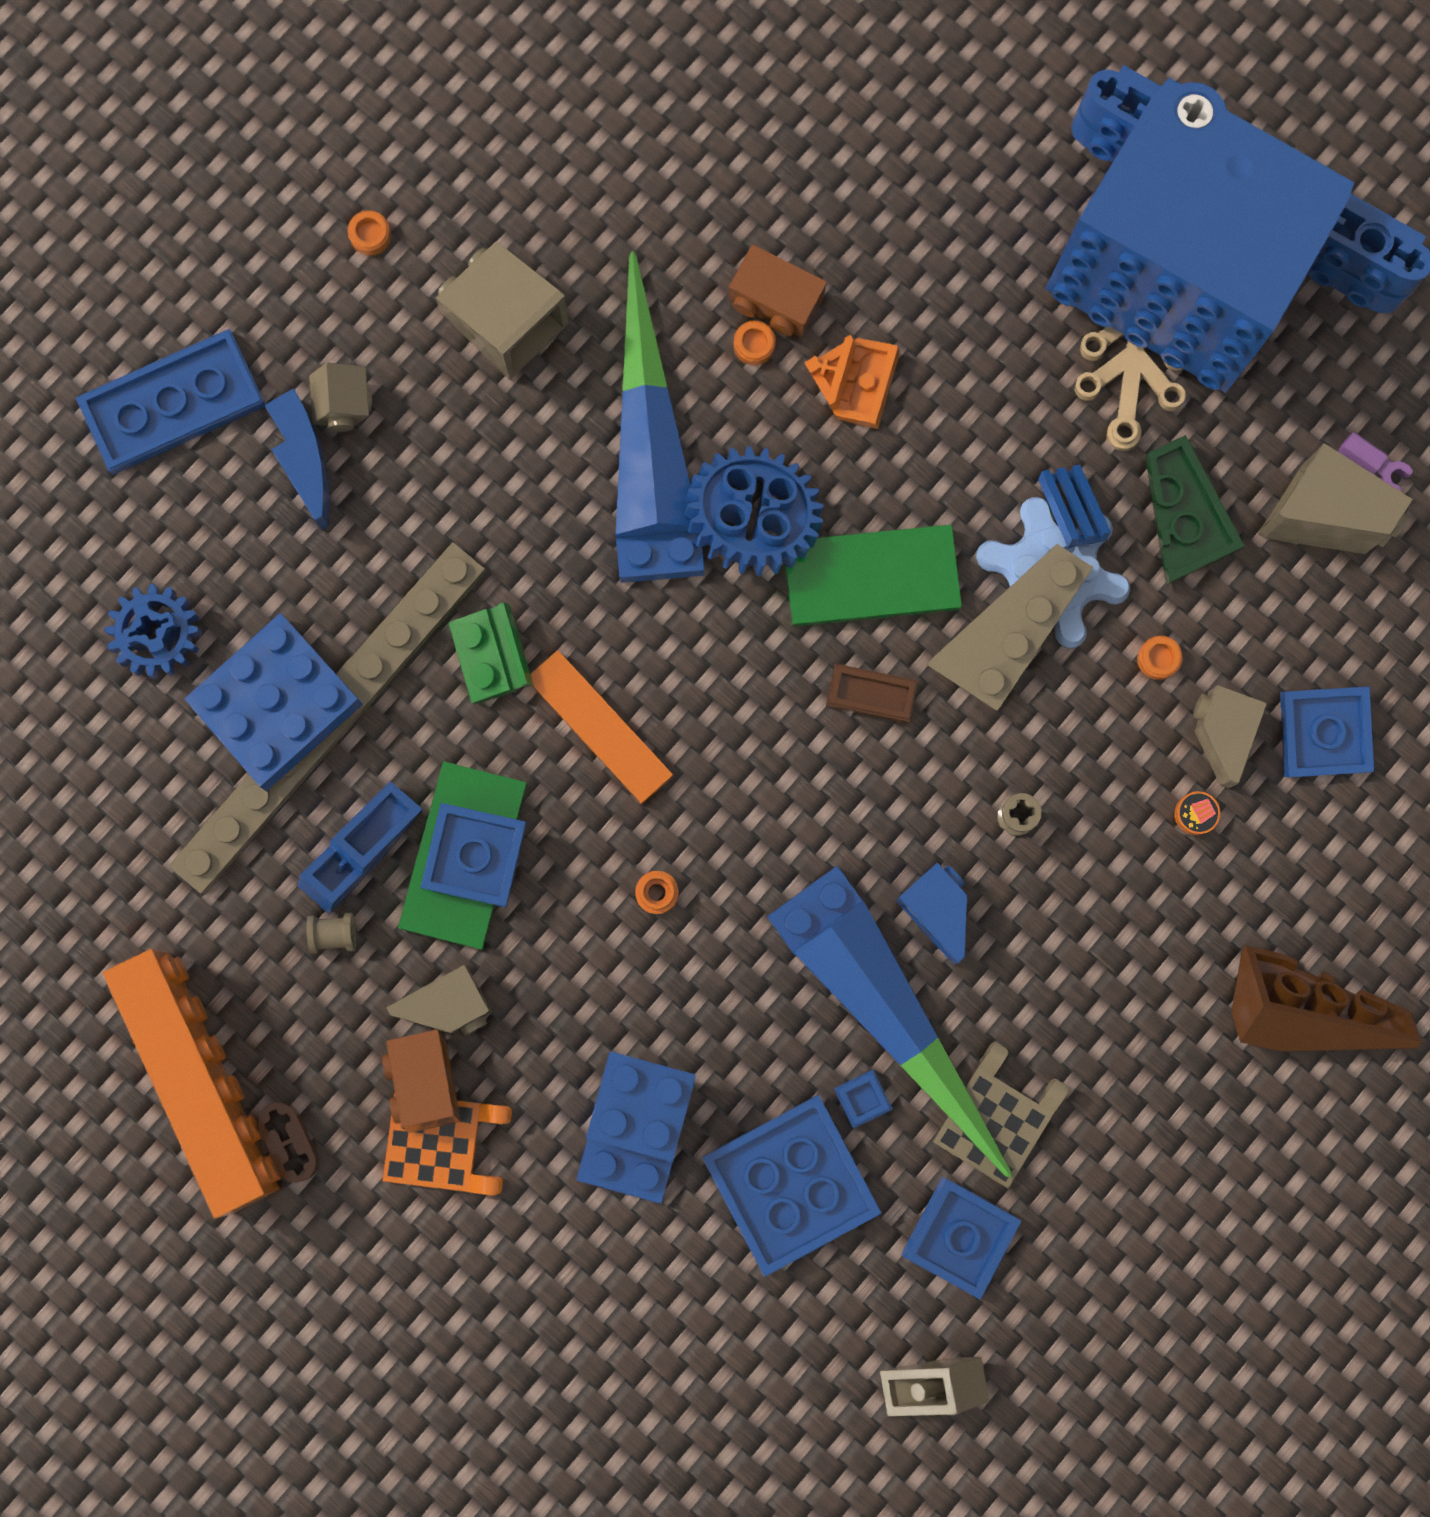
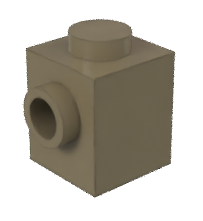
M325 363L309 375L312 424L328 426V430L333 432H347L353 430L356 424L369 416L372 396L370 391L367 390L366 367Z

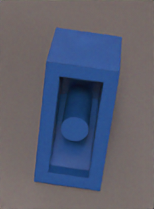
M936 863L895 901L954 965L965 957L967 894L961 889L965 883L957 872L949 865L943 869Z

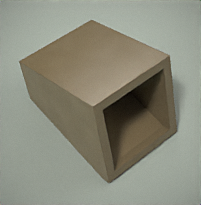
M496 241L488 249L483 247L471 257L468 263L469 267L458 277L452 276L448 278L439 288V295L436 297L440 313L510 381L569 325L565 296Z
M1324 443L1299 468L1258 532V535L1265 539L1366 554L1376 545L1384 547L1391 536H1398L1410 518V515L1406 514L1405 511L1413 499Z

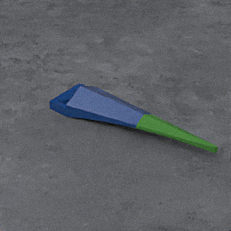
M632 251L629 255L616 516V544L620 583L704 576L702 547H697L696 545L700 533H689L688 528L691 519L686 518L684 515L688 504L685 502L690 488V481L637 257Z
M835 866L767 915V919L790 951L898 1062L1004 1176L1011 1178V1171L870 911L839 867Z

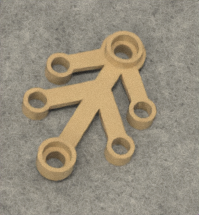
M1110 326L1104 328L1099 333H1088L1082 339L1080 352L1087 360H1098L1104 355L1106 347L1124 334ZM1096 341L1100 344L1101 349L1098 352H1090L1086 348V343ZM1127 341L1126 349L1094 373L1086 372L1081 374L1075 384L1076 395L1084 401H1090L1098 396L1101 388L1123 373L1118 417L1110 423L1107 430L1109 444L1118 451L1132 450L1137 446L1141 438V427L1135 420L1140 375L1158 395L1160 406L1167 411L1179 409L1186 396L1184 388L1178 383H1170L1144 351V348L1137 347ZM1164 362L1165 366H1166L1168 369H1170V370H1173V371L1182 370V369L1173 368V367L1169 366L1168 364H1166V363ZM1084 381H1091L1096 389L1093 392L1087 393L1081 389L1080 384ZM1168 391H1174L1178 394L1179 401L1170 403L1165 399L1164 394ZM1121 426H1127L1131 429L1132 436L1122 438L1118 435L1117 429Z

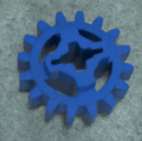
M150 584L148 594L145 595L137 587L132 588L134 599L128 601L120 596L118 601L123 607L121 611L109 610L108 615L116 621L115 626L104 628L106 634L115 638L114 641L107 645L108 650L113 653H120L116 662L122 667L131 663L130 672L136 676H140L145 668L147 675L152 679H157L159 669H163L169 676L174 675L173 664L179 662L187 667L189 662L184 656L187 651L197 653L199 650L191 640L194 637L202 636V631L191 624L200 617L194 610L186 611L191 603L184 596L176 600L177 592L170 587H167L162 595L160 589L155 584ZM153 605L166 606L174 610V613L169 611L163 614L157 613ZM135 615L131 626L128 628L130 620ZM156 624L160 627L156 629L157 637L150 639L148 637L152 633L150 626ZM180 635L178 642L172 649V645L176 639V636ZM147 649L153 654L154 658L139 657L133 651L137 650L139 652Z

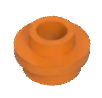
M651 871L640 878L636 885L635 895L638 904L643 910L651 914H663L674 907L678 900L679 891L677 883L671 875L663 871ZM654 885H660L665 889V896L660 901H654L649 897V890Z

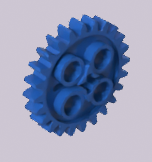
M747 446L744 456L741 457L734 448H730L727 460L717 453L714 455L712 465L704 462L699 475L694 474L685 499V502L688 504L684 515L686 518L691 519L688 531L689 533H700L696 543L697 547L711 546L708 555L709 559H713L720 554L725 557L723 561V568L725 569L733 561L739 563L740 574H744L747 566L750 565L754 566L757 576L762 575L766 565L769 566L774 574L779 573L782 562L789 568H793L797 557L805 559L809 548L814 547L823 523V519L820 518L823 504L816 502L819 489H806L811 476L804 475L798 477L796 475L799 467L798 463L792 464L788 468L784 466V454H780L775 461L769 459L768 448H764L760 457L754 456L751 446ZM756 481H761L763 486L756 511L757 520L752 532V541H747L745 535L752 510L751 502L756 489ZM731 486H737V487L741 488L742 490H736V489L732 488ZM772 495H777L784 500H778L774 498ZM723 521H730L736 526H729ZM765 531H772L778 536L769 535Z

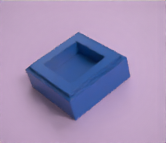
M870 1070L834 1088L853 1129L892 1110L874 1070Z

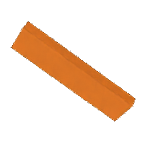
M559 650L530 674L533 682L532 687L641 805L673 777V774Z

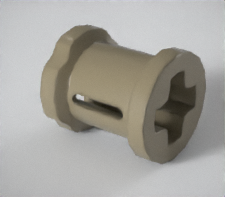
M1018 793L1012 795L1004 802L1003 806L998 810L997 820L1000 828L1009 835L1021 836L1038 825L1042 810L1035 797L1026 793ZM1017 805H1019L1020 811L1028 812L1029 815L1022 822V825H1019L1018 818H1011L1009 814Z
M352 912L345 913L342 918L318 919L316 915H309L307 917L306 933L310 954H318L320 949L346 948L348 952L355 951L356 926Z

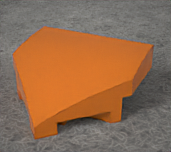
M849 335L844 338V343L819 358L814 356L804 362L838 420L874 429L879 428L900 355V349L897 345L862 338L853 340L852 336Z

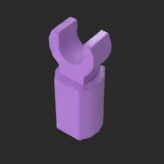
M1355 431L1347 437L1337 451L1399 491L1401 488L1392 482L1391 474H1398L1406 480L1413 473L1409 465L1400 461H1390L1387 459L1388 454Z

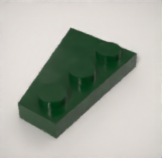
M1186 435L1146 455L1145 461L1166 586L1238 552L1244 547L1239 534Z

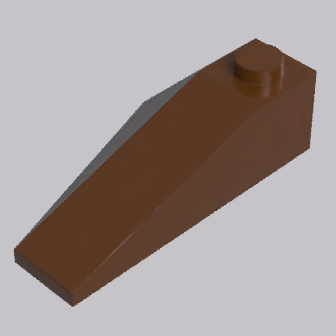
M1245 945L1243 948L1231 1010L1240 1043L1276 1051L1418 1048L1422 1043L1411 1011L1365 990H1360L1356 994L1345 990L1335 984L1334 976L1323 971L1319 977L1297 968L1298 960L1288 955Z

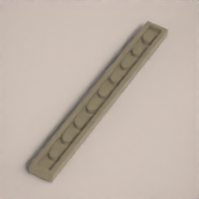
M452 542L337 673L339 678L363 705L268 791L263 790L248 774L170 863L169 867L200 894L205 895L486 573L485 568Z

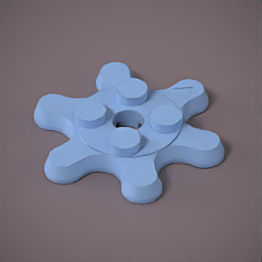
M1031 497L1022 504L1020 509V517L1025 528L1023 538L1012 545L1002 544L994 540L986 541L979 546L976 552V560L982 569L1002 574L1007 579L1009 587L1056 544L1093 567L1054 626L1057 642L1066 648H1076L1084 642L1087 635L1086 627L1082 620L1084 606L1093 600H1101L1109 604L1122 603L1129 596L1130 584L1123 575L1105 571L1100 567L1097 561V551L1104 542L1068 548L1059 526L1053 520L1048 502L1040 497ZM1103 515L1111 532L1108 537L1109 539L1112 535L1113 527L1109 518ZM1079 526L1076 527L1078 535H1082Z

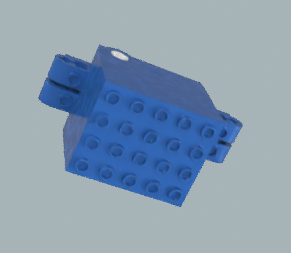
M1123 65L1119 72L1102 70L1091 78L1072 121L1071 130L1075 139L1082 146L1088 148L1093 156L1103 161L1109 160L1112 162V165L1078 219L1046 285L1045 290L1052 293V296L1061 304L1077 307L1087 313L1089 318L1096 324L1103 327H1112L1124 334L1127 341L1131 344L1152 350L1159 354L1162 360L1169 366L1177 369L1183 368L1197 376L1204 386L1213 390L1220 389L1226 393L1273 333L1306 274H1309L1311 279L1317 284L1330 286L1346 295L1348 300L1356 306L1367 307L1379 313H1391L1400 307L1430 273V251L1422 244L1426 238L1425 235L1351 194L1354 185L1353 181L1227 111L1222 97L1213 88L1197 82L1180 84L1171 78H1168L1160 86Z

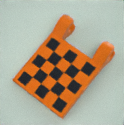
M457 1100L461 1122L408 1133L402 1129L400 1123L395 1124L391 1114L382 1181L492 1196L501 1194L503 1179L498 1176L473 1174L479 1121L508 1124L511 1121L512 1108L509 1106Z

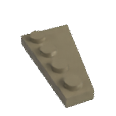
M1056 544L926 665L998 711L1093 567Z

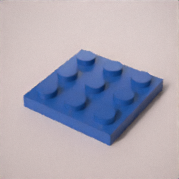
M281 613L184 698L254 781L265 791H268L363 705L357 696Z
M819 1095L812 1097L702 1157L764 1277L882 1214Z

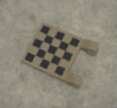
M992 1042L965 1088L1011 1171V1178L1004 1176L949 1116H947L933 1142L1001 1185L1009 1188L1054 1112L1066 1097L1069 1088L1061 1081L1052 1079L1046 1086L1039 1102H1034L994 1077L1006 1059L1008 1050L999 1043Z

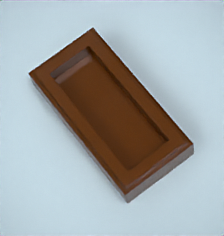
M835 663L826 707L909 724L918 680Z

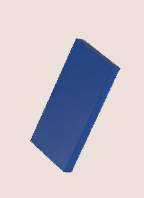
M230 328L75 397L106 467L112 476L257 411L266 405Z

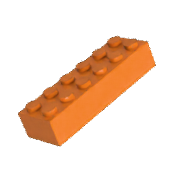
M149 949L102 972L214 1219L233 1214L279 1191L280 1188L276 1181L281 1179V1175L278 1173L271 1156L265 1157L258 1143L262 1136L259 1132L257 1121L252 1115L246 1117L240 1104V1100L244 1099L242 1088L234 1075L228 1077L221 1061L226 1059L224 1049L215 1035L210 1037L203 1021L208 1019L206 1010L198 996L191 997L185 982L190 978L179 956L173 958L172 954L168 952Z

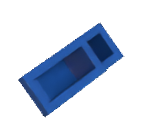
M293 388L264 405L286 440L271 450L319 528L323 530L329 526L330 511L327 468L315 427Z
M390 781L331 839L330 846L300 874L298 887L330 915L389 852L421 814L422 808Z

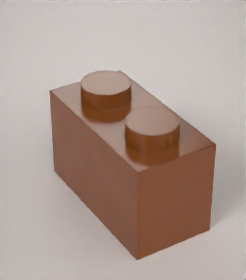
M752 244L729 286L728 302L732 303V307L737 312L746 317L753 318L756 315L770 322V327L782 335L791 336L794 334L802 338L825 296L827 281Z
M436 1029L387 1040L388 1054L382 1055V1063L386 1079L388 1081L393 1080L396 1097L390 1098V1110L394 1123H400L402 1129L408 1133L461 1122L446 1036Z

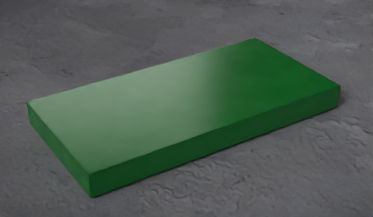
M952 524L817 538L814 547L809 548L805 559L797 557L793 568L785 565L792 627L960 610L962 607Z
M443 761L400 917L399 929L480 950L484 949L495 905L420 888L440 804H449L518 820L527 782Z

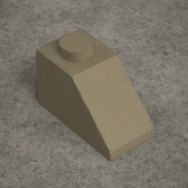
M1217 685L1207 695L1202 693L1197 701L1193 718L1198 719L1194 732L1220 786L1229 789L1240 781L1267 703Z
M466 965L455 969L386 1007L391 1016L455 1034L461 1030L464 1037L486 1026L487 1022L484 1017L493 1013L473 974Z
M982 1357L946 1358L880 1371L888 1416L959 1414L990 1402Z

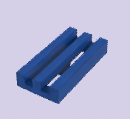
M1081 465L1072 466L1071 471H1066L1065 467L1057 468L1055 474H1051L1050 470L1042 471L1038 481L1067 547L1071 548L1107 541L1111 533ZM1057 485L1061 486L1068 502L1067 507L1072 518H1075L1082 535H1078Z

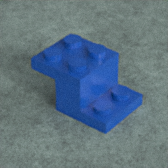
M610 1051L588 1128L587 1143L576 1180L661 1204L696 1075Z

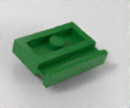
M503 602L494 608L484 609L449 622L472 704H481L515 692L519 688L533 685L510 604Z

